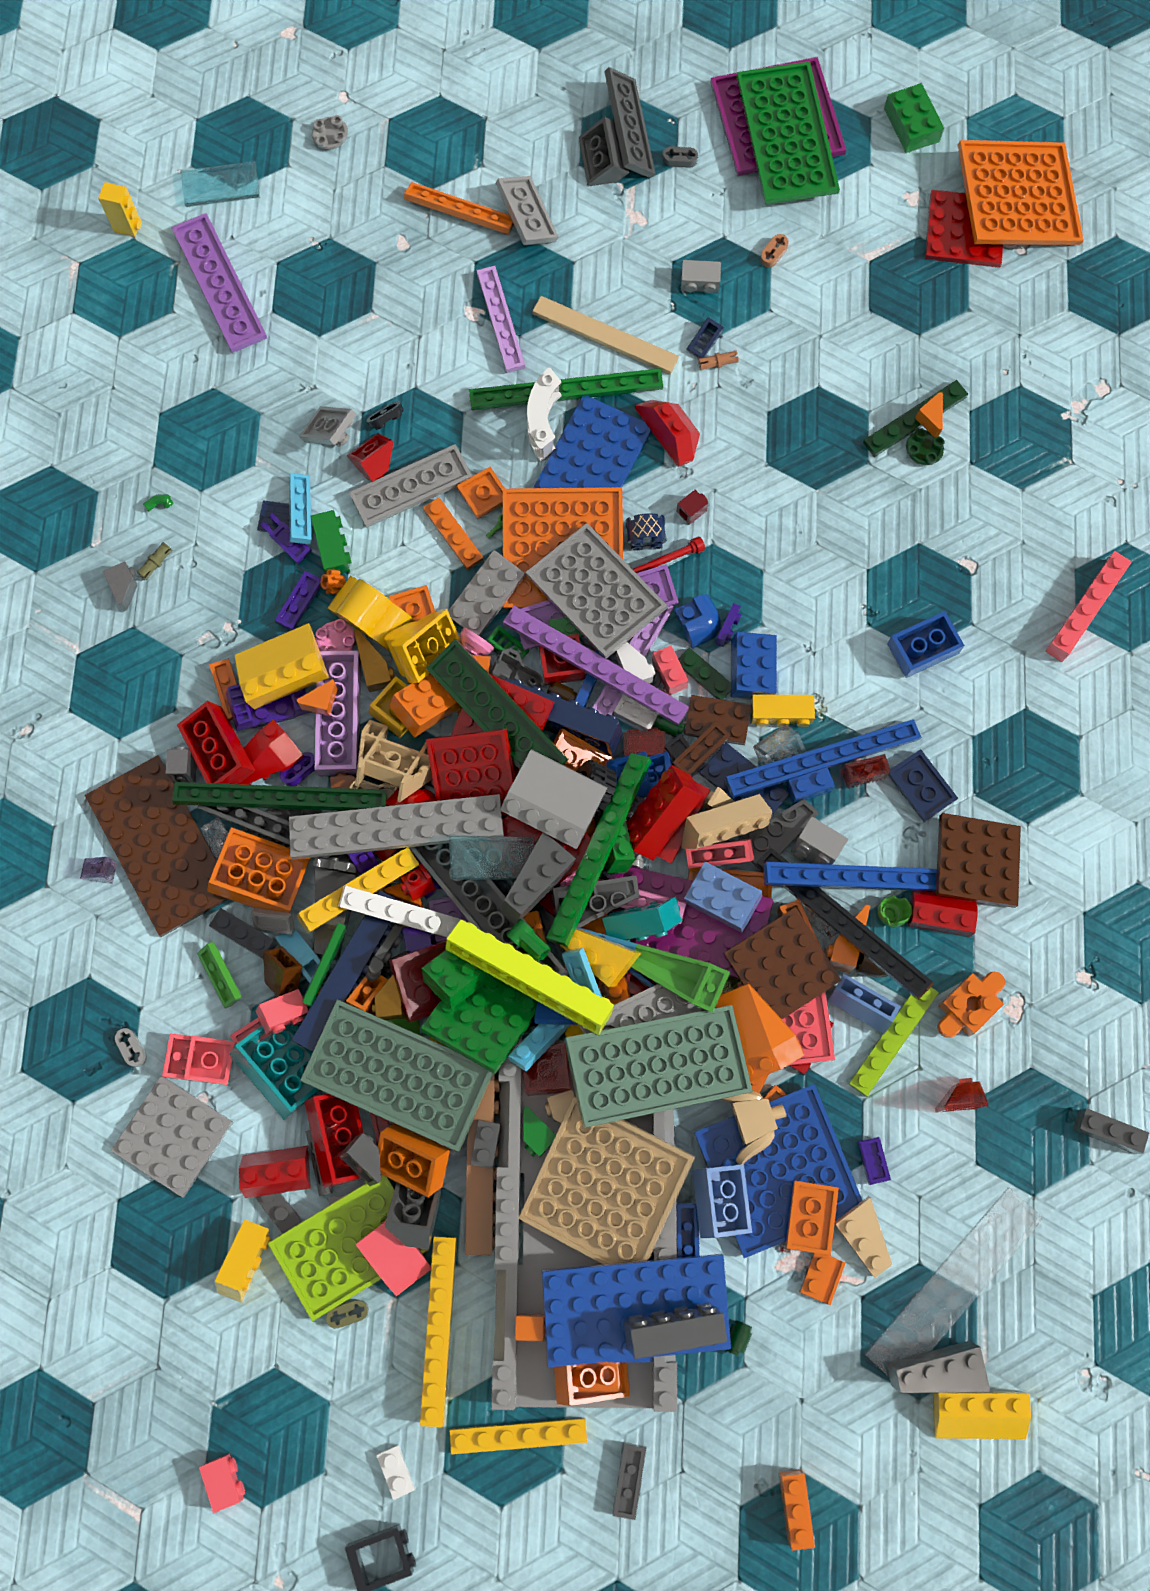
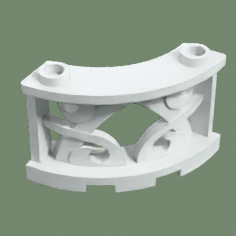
M550 367L535 382L527 406L529 442L540 462L555 450L553 445L555 435L549 426L548 415L554 403L561 397L559 392L561 380Z

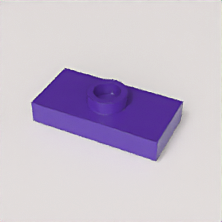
M880 1137L857 1142L868 1185L890 1181L891 1178Z

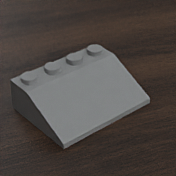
M531 749L508 791L500 811L577 849L607 787Z

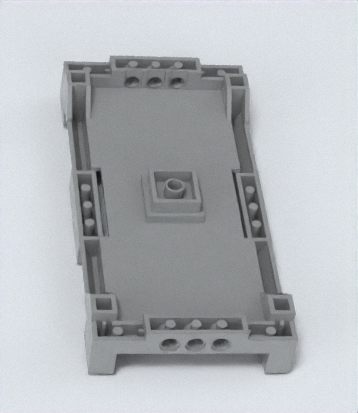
M522 1037L517 1042L513 1050L523 1041ZM556 1040L527 1071L510 1062L509 1057H507L499 1068V1123L501 1124L499 1130V1167H497L496 1308L492 1371V1410H515L516 1407L653 1408L654 1412H677L676 1355L654 1357V1362H627L630 1397L569 1406L557 1404L554 1367L549 1368L547 1365L546 1339L544 1341L515 1340L516 1316L518 1314H544L541 1270L603 1264L524 1222L523 1265H518L520 1173H524L525 1205L551 1148L550 1146L541 1157L537 1154L533 1157L524 1148L527 1144L524 1142L523 1109L528 1106L557 1135L561 1124L555 1122L553 1116L548 1117L544 1105L548 1103L547 1097L573 1090L574 1096H576L564 1040ZM674 1109L624 1119L628 1123L674 1145ZM676 1201L653 1249V1260L677 1258Z

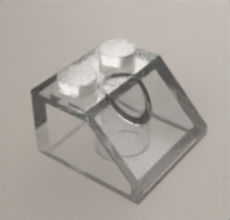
M786 724L753 746L762 765L806 752L799 733Z

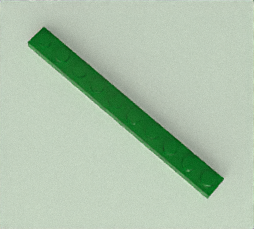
M661 368L560 379L559 392L561 397L557 401L580 399L584 396L598 397L662 390ZM535 382L469 389L471 410L526 405Z
M630 753L616 784L613 797L603 812L546 937L548 941L568 947L652 762L650 757Z

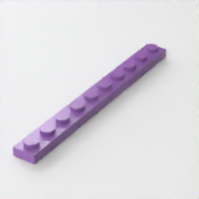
M513 606L503 621L506 627L679 726L689 710V706L516 606Z

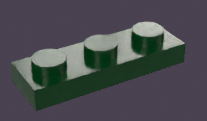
M688 648L678 658L684 672L716 699L723 700L731 692V682L691 648Z

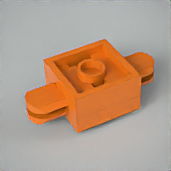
M993 971L986 974L981 980L973 973L967 976L938 1005L946 1013L937 1025L940 1035L945 1038H951L956 1036L961 1030L968 1036L975 1034L1004 1005L996 997L1006 983L1003 975Z

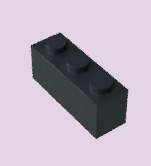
M222 908L219 909L209 924L216 932L262 959L263 951L274 949L278 945L274 939Z

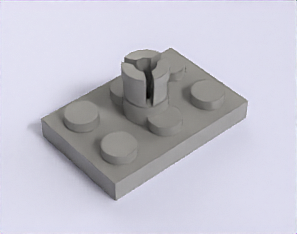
M320 406L299 437L304 442L341 447L349 439L348 434L344 431L351 426L356 413L352 409Z

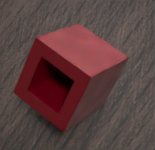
M695 489L677 503L676 512L690 525L707 512L708 500L704 494H699Z

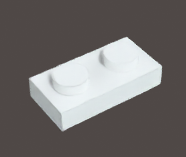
M624 694L614 710L615 715L648 732L652 729L658 715Z
M399 1445L376 1455L393 1500L415 1491Z

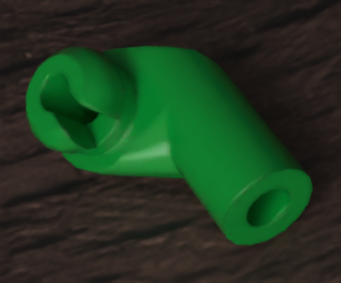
M156 494L144 502L143 505L149 512L159 504L169 508L174 502L168 494Z

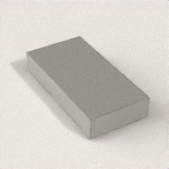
M254 908L251 911L255 929L289 935L295 932L292 913Z

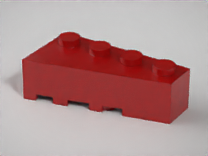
M696 781L694 782L703 797L688 816L701 812L705 799L711 789ZM686 819L657 855L671 864L682 847Z

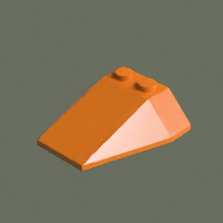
M749 983L721 994L715 1008L733 1006L750 1081L781 1070L805 1055L796 1034Z

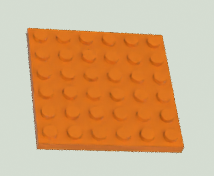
M959 141L958 151L974 244H1082L1084 241L1065 143Z
M622 487L503 489V557L524 573L586 523L623 559ZM525 576L503 605V608L512 609L513 606L521 609L548 601L549 599Z

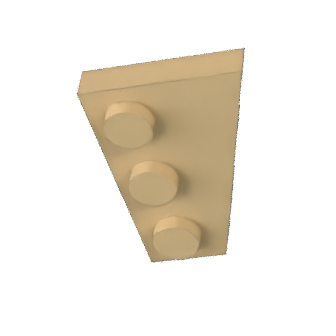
M868 1196L836 1220L835 1225L871 1275L876 1278L889 1268L892 1262L871 1197Z

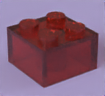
M565 1043L551 1045L527 1071H524L525 1090L528 1096L572 1090Z

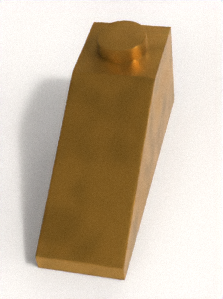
M358 629L354 630L369 692L385 689L395 677L393 668H388L384 658Z

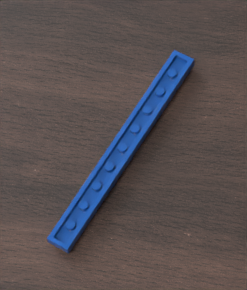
M914 719L727 776L725 782L731 797L734 798L826 767L831 768L915 742L922 737Z
M784 862L764 863L765 885L936 891L937 869Z

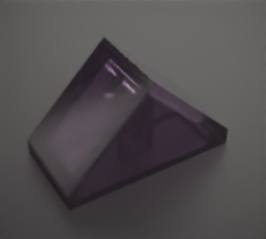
M109 857L85 858L80 879L113 884L117 863Z

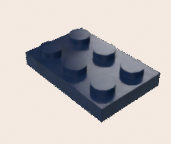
M921 749L887 772V775L923 822H926L958 799Z

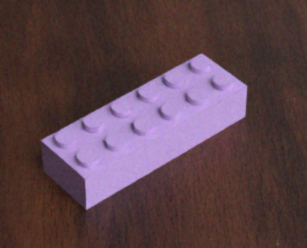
M320 651L329 678L316 683V688L333 679L337 686V693L330 716L316 713L315 771L318 776H336L338 773L356 775L360 745V655L358 651Z

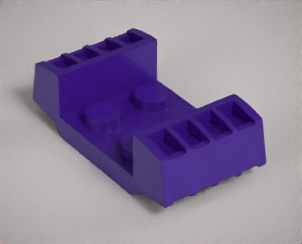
M240 684L228 687L225 693L236 731L263 727L273 719L279 723L311 713V711L302 710L297 702L298 698L307 694L305 688L257 709H253L246 703Z

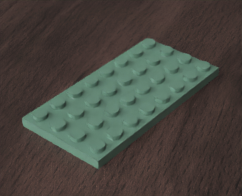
M337 1000L300 1081L460 1152L493 1073L450 1048Z
M732 1005L715 1008L713 1013L707 1010L602 1030L599 1035L592 1032L564 1038L583 1128L753 1092Z

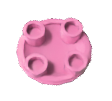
M342 619L326 623L316 631V642L320 651H351L355 645L356 637L354 630Z

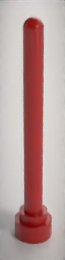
M695 537L690 540L687 546L635 567L632 570L635 573L661 566L688 553H701L705 551V544L701 537Z

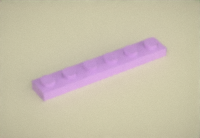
M491 266L477 270V276L506 373L525 369V363L496 267Z

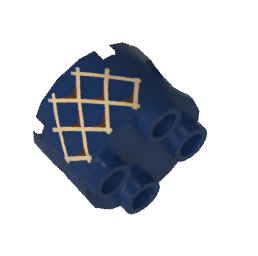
M655 513L634 515V520H631L630 517L625 520L628 533L627 544L631 546V550L639 551L644 546H651V549L663 548L662 544L667 541L664 515L658 518V514Z

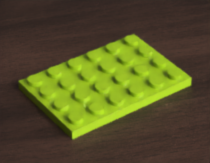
M382 1174L379 1183L369 1186L367 1183L363 1184L268 1242L312 1322L381 1280V1277L358 1249L356 1243L387 1219L395 1189L388 1177ZM419 1248L422 1254L427 1251V1249Z

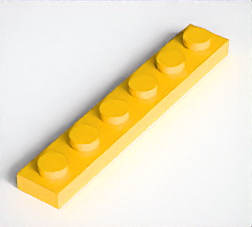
M585 1418L450 1429L451 1454L587 1443Z

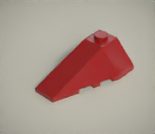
M274 719L259 730L244 747L255 772L239 784L252 785V782L261 778L265 780L277 771L281 770L283 772L288 770L304 757L302 752Z

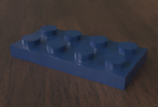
M726 742L700 771V775L716 788H721L731 797L725 778L756 768V766ZM779 784L732 799L736 802L760 794L772 810L773 815L790 793Z

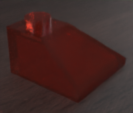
M972 1078L959 1079L960 1083L954 1084L935 1108V1112L973 1110L988 1107V1100L980 1081L973 1082Z

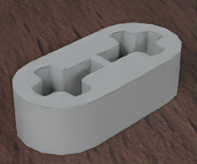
M120 1029L115 1035V1042L125 1062L133 1067L142 1066L146 1061V1053L138 1037L130 1029ZM124 1033L131 1036L128 1038L130 1046L126 1042H121ZM132 1049L135 1053H140V1056L138 1057V1062L131 1060V1058L133 1057V1054L131 1052Z

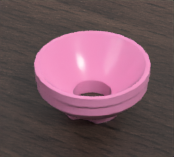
M466 628L462 629L460 639L463 647L473 655L483 656L493 651L494 647L486 640Z

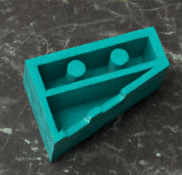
M676 896L669 898L664 903L657 904V901L651 902L649 906L639 908L636 906L612 912L602 918L607 936L625 941H630L632 938L640 941L647 939L649 935H655V937L667 935L669 929L683 921Z

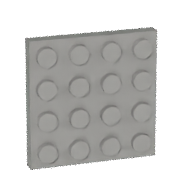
M160 1076L111 1151L184 1198L232 1126L233 1121L167 1078Z

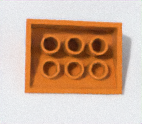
M231 827L208 882L207 892L253 908L290 913L310 858L292 860L290 848Z
M599 1362L554 1367L557 1404L571 1406L630 1397L627 1362Z

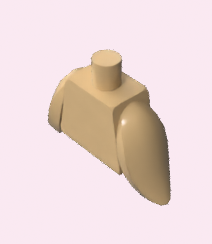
M756 1091L720 1099L732 1103L731 1107L743 1145H746L739 1152L735 1160L738 1165L744 1164L751 1157L766 1149L774 1139V1130L777 1129L775 1120L786 1117L783 1104L771 1107L769 1100L764 1099Z

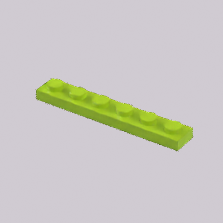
M930 987L919 1000L910 994L885 1034H882L848 1083L865 1097L869 1095L939 992Z

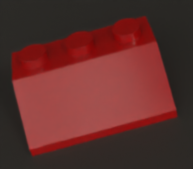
M912 890L910 901L912 915L908 920V927L971 937L976 933L977 902L935 895L936 891Z
M308 1145L243 1155L239 1166V1190L243 1196L251 1198L310 1189Z

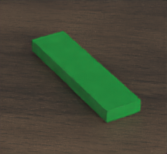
M337 923L302 1000L304 1005L309 1007L313 1005L346 932V925Z

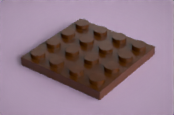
M947 813L940 814L935 895L1011 908L1018 907L1021 826Z
M796 907L723 953L742 985L749 983L781 1019H784L842 981Z

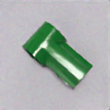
M522 919L506 934L537 962L543 960L551 949Z

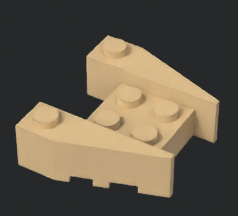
M369 720L361 733L355 786L358 787L365 775L400 787L397 801L401 802L432 780L427 744L425 742L419 752L386 740L389 726Z

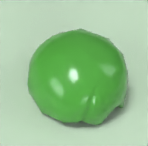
M894 895L882 899L877 907L878 918L886 926L899 927L910 919L912 906L906 898L899 899Z

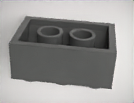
M604 117L579 136L588 186L616 183L629 173V169L625 168L622 163L614 121Z
M396 1182L385 1228L405 1246L429 1250L440 1205L441 1188L430 1197H426Z

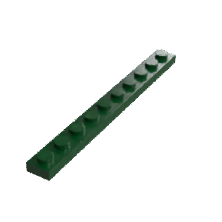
M175 782L172 802L173 805L348 811L385 807L387 790Z

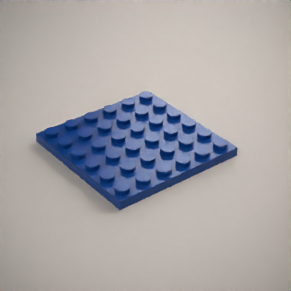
M815 1084L769 1102L771 1107L783 1104L786 1117L775 1120L777 1129L774 1130L772 1143L744 1163L752 1233L734 1235L743 1258L786 1242L794 1181L838 1187L835 1221L862 1201ZM734 1116L694 1132L708 1168L738 1165L735 1160L739 1152L746 1145H743Z

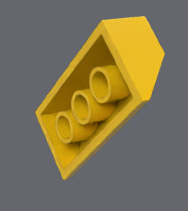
M1026 1392L933 1393L935 1438L1026 1440L1031 1421L1030 1394Z

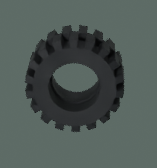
M588 760L576 772L607 787L593 817L595 818L610 803L616 788L617 776L615 771L593 760Z

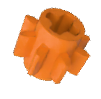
M327 570V574H323L321 577V587L326 589V594H337L346 582L345 577L340 575V570Z

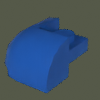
M707 594L694 597L693 601L674 610L692 649L713 639L720 629L721 620L719 613Z

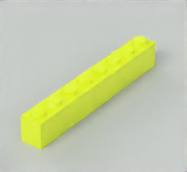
M460 920L447 938L446 950L597 1035L600 1034L612 1015L614 1004L607 998L599 997L592 993L589 988L572 982L569 977L554 972L548 965L538 963L530 955L520 953L510 944L502 943L492 934L484 933L470 922L466 923Z

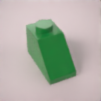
M526 1106L523 1109L524 1142L527 1144L524 1148L533 1157L536 1154L541 1157L552 1145L556 1134Z

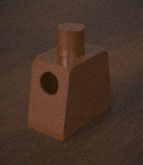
M283 946L263 951L264 981L274 992V998L299 989L302 965Z

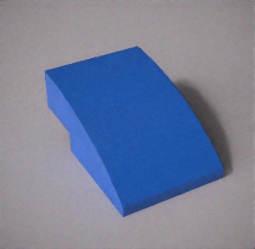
M646 751L636 753L650 757L652 761L636 796H648L651 788L655 787L661 779L663 772L672 765L668 752L648 756ZM630 755L606 761L607 768L616 773V784Z

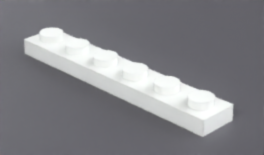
M349 886L343 887L338 907L447 938L458 922L463 920Z

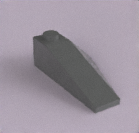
M636 875L597 881L577 928L639 897ZM570 885L555 887L549 891L554 917H556Z

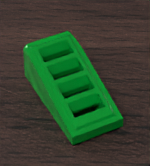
M499 625L486 640L494 647L493 650L498 654L508 649L511 644L514 645L513 650H521L519 653L521 660L530 651L529 649L524 650L523 645ZM498 635L501 636L500 640L496 643L494 639ZM504 640L508 641L504 648L500 646Z

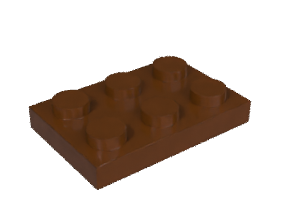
M691 695L684 735L699 738L717 721L731 735L726 741L727 743L745 746L751 705Z

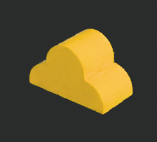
M353 576L348 578L327 607L334 615L355 629H358L362 634L389 652L390 650L384 639L385 636L402 625L414 622L410 615L392 603L385 595L365 581L356 579Z
M447 609L433 612L418 621L402 625L389 632L384 638L400 675L406 677L408 683H419L430 673L426 667L454 639L461 643Z

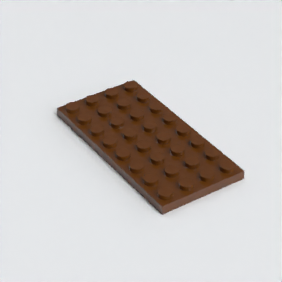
M157 755L87 793L85 797L158 935L163 937L229 899L207 892L208 882L217 860L187 805H173L174 782L165 774L166 767L160 756Z

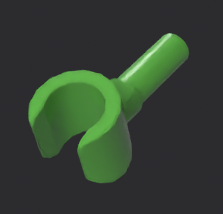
M503 514L499 515L498 523L486 534L488 539L497 531L503 529Z

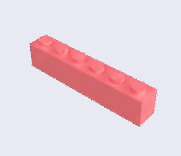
M1116 551L1112 553L1045 652L1061 662L1067 658L1132 561Z

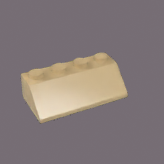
M758 794L688 816L681 846L683 849H698L741 834L744 835L756 829L769 826L772 810L761 795Z

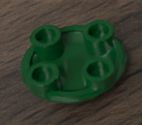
M919 428L907 439V454L918 464L933 465L942 458L945 441L942 437H933L925 429Z

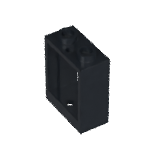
M400 1524L346 1545L345 1551L357 1591H372L413 1574V1567H416L415 1557L412 1552L409 1553L406 1544L409 1543L406 1529H401ZM394 1536L404 1569L369 1582L359 1549Z

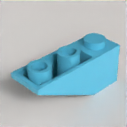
M296 929L292 935L281 933L276 937V940L302 965V974L311 983L320 963L319 958Z

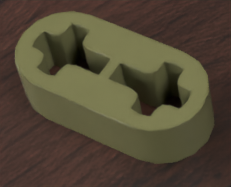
M356 1300L335 1307L327 1313V1323L331 1328L336 1329L361 1321L367 1317L369 1307L363 1300ZM356 1304L359 1307H364L361 1317L358 1314L350 1315L349 1311L356 1308ZM335 1311L338 1314L346 1313V1317L340 1319V1324L331 1320Z

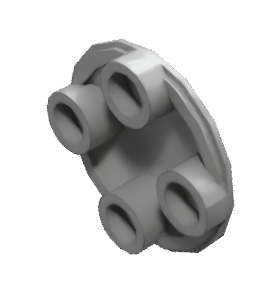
M341 116L325 117L323 119H316L313 122L312 138L318 147L326 150L335 149L346 141L348 128Z

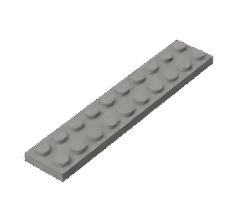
M500 794L289 817L290 857L293 860L501 838L504 835L502 811H500Z

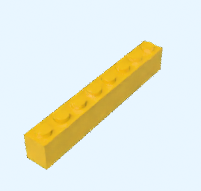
M434 1237L420 1426L443 1427L445 1424L458 1238Z

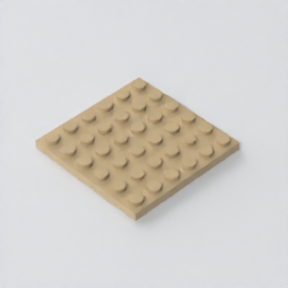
M574 1096L519 1219L603 1265L647 1261L652 1254L695 1156L625 1120L583 1128L577 1098Z

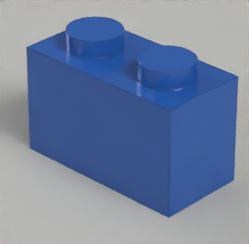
M828 767L790 779L786 784V789L790 793L789 797L793 805L803 799L809 800L827 794L835 787Z

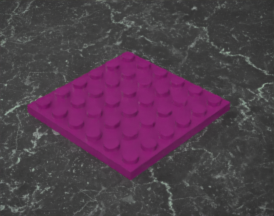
M818 57L762 67L768 68L810 61L832 157L845 155L846 147ZM737 73L711 77V86L737 176L758 172L737 82Z

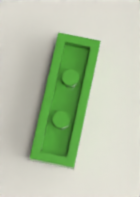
M215 943L206 944L197 955L224 1009L231 1007L242 998L239 989L235 985Z

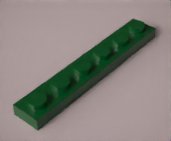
M955 380L865 438L863 444L875 458L922 427L915 417L919 409L939 392L943 393L944 413L967 398L968 393Z

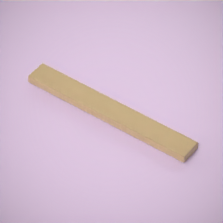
M543 296L539 298L533 309V315L651 367L661 368V371L671 375L679 359V356Z

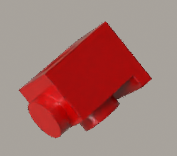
M422 863L418 865L419 868L400 877L402 880L400 888L405 896L409 894L412 901L436 890L431 876Z

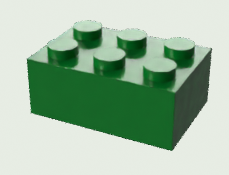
M922 83L887 95L884 110L905 153L940 142L944 126Z
M448 950L422 968L424 983L450 1010L494 978V976Z

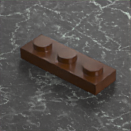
M717 721L714 722L672 765L691 775L731 735Z

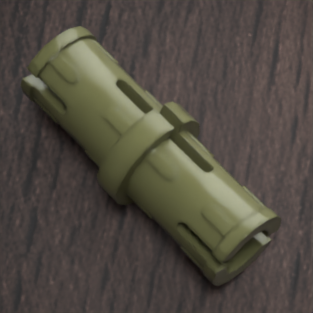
M162 542L152 555L149 554L148 560L137 573L147 580L157 567L160 568L162 566L161 563L172 552V549Z

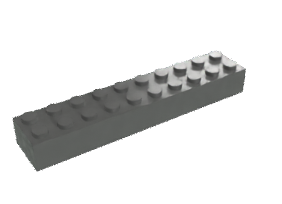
M461 842L409 847L470 923L474 924L477 929L484 933L492 934L502 943L510 944L520 953L528 954L527 951L522 947L520 948L506 935L515 925L500 912L506 896ZM551 950L543 960L538 962L542 965H548L554 972L560 975L570 977L568 971Z

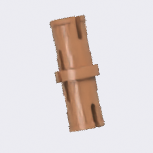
M734 350L723 354L718 352L714 356L698 358V364H701L699 366L700 371L713 367L722 368V365L738 363V356L735 357L738 354L737 351Z

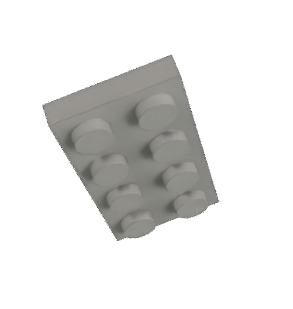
M531 176L498 178L496 186L523 245L556 242L559 236Z
M493 550L448 610L450 617L463 628L481 636L524 579L526 573Z

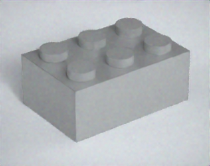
M811 817L791 852L794 853L793 856L803 862L805 860L810 864L832 865L847 843L848 838Z

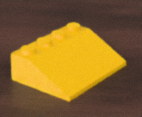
M309 623L235 654L240 687L246 703L253 709H257L329 678Z

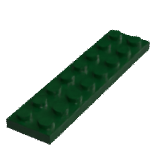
M454 639L426 667L431 675L483 731L507 729L512 762L519 769H521L531 749L562 765L569 760L458 640Z

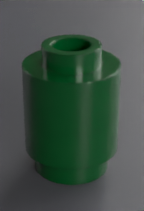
M657 715L654 727H657L659 731L676 737L678 734L682 735L686 725L683 723V719L679 726L660 715Z
M736 1320L734 1325L732 1324L730 1327L731 1349L726 1351L736 1356H739L740 1353L745 1354L752 1333H750L752 1327Z

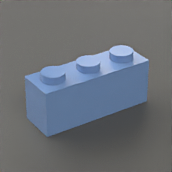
M843 974L841 977L842 981L836 985L828 1002L885 1034L901 1006Z

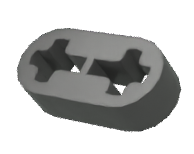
M670 146L663 151V163L670 167L691 168L697 164L698 152L691 147Z

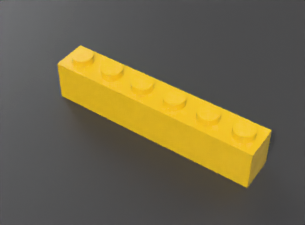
M407 847L344 886L374 894L415 869L419 863L410 848ZM344 886L297 914V918L307 934L348 910L338 907Z

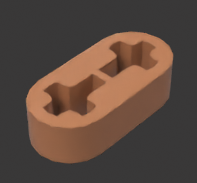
M775 235L763 249L760 262L764 267L771 268L775 266L786 252L789 240L785 235ZM780 242L783 243V245L781 244L778 248H776V244H779ZM771 254H773L772 258L766 259V257H769Z

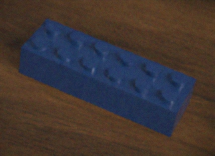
M505 678V681L555 702L543 730L557 735L560 729H565L605 754L614 755L623 735L618 718L610 714L606 716L600 714L598 710L592 707L584 708L574 700H563L555 693L547 694L542 692V689L537 686H526L516 678L512 680Z

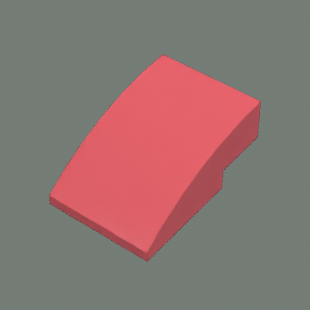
M170 1033L162 1077L228 1085L232 1057L229 1053L233 1049L235 1042Z
M385 1220L360 1239L356 1246L385 1284L397 1296L429 1272L431 1265L419 1248L405 1246L385 1228Z

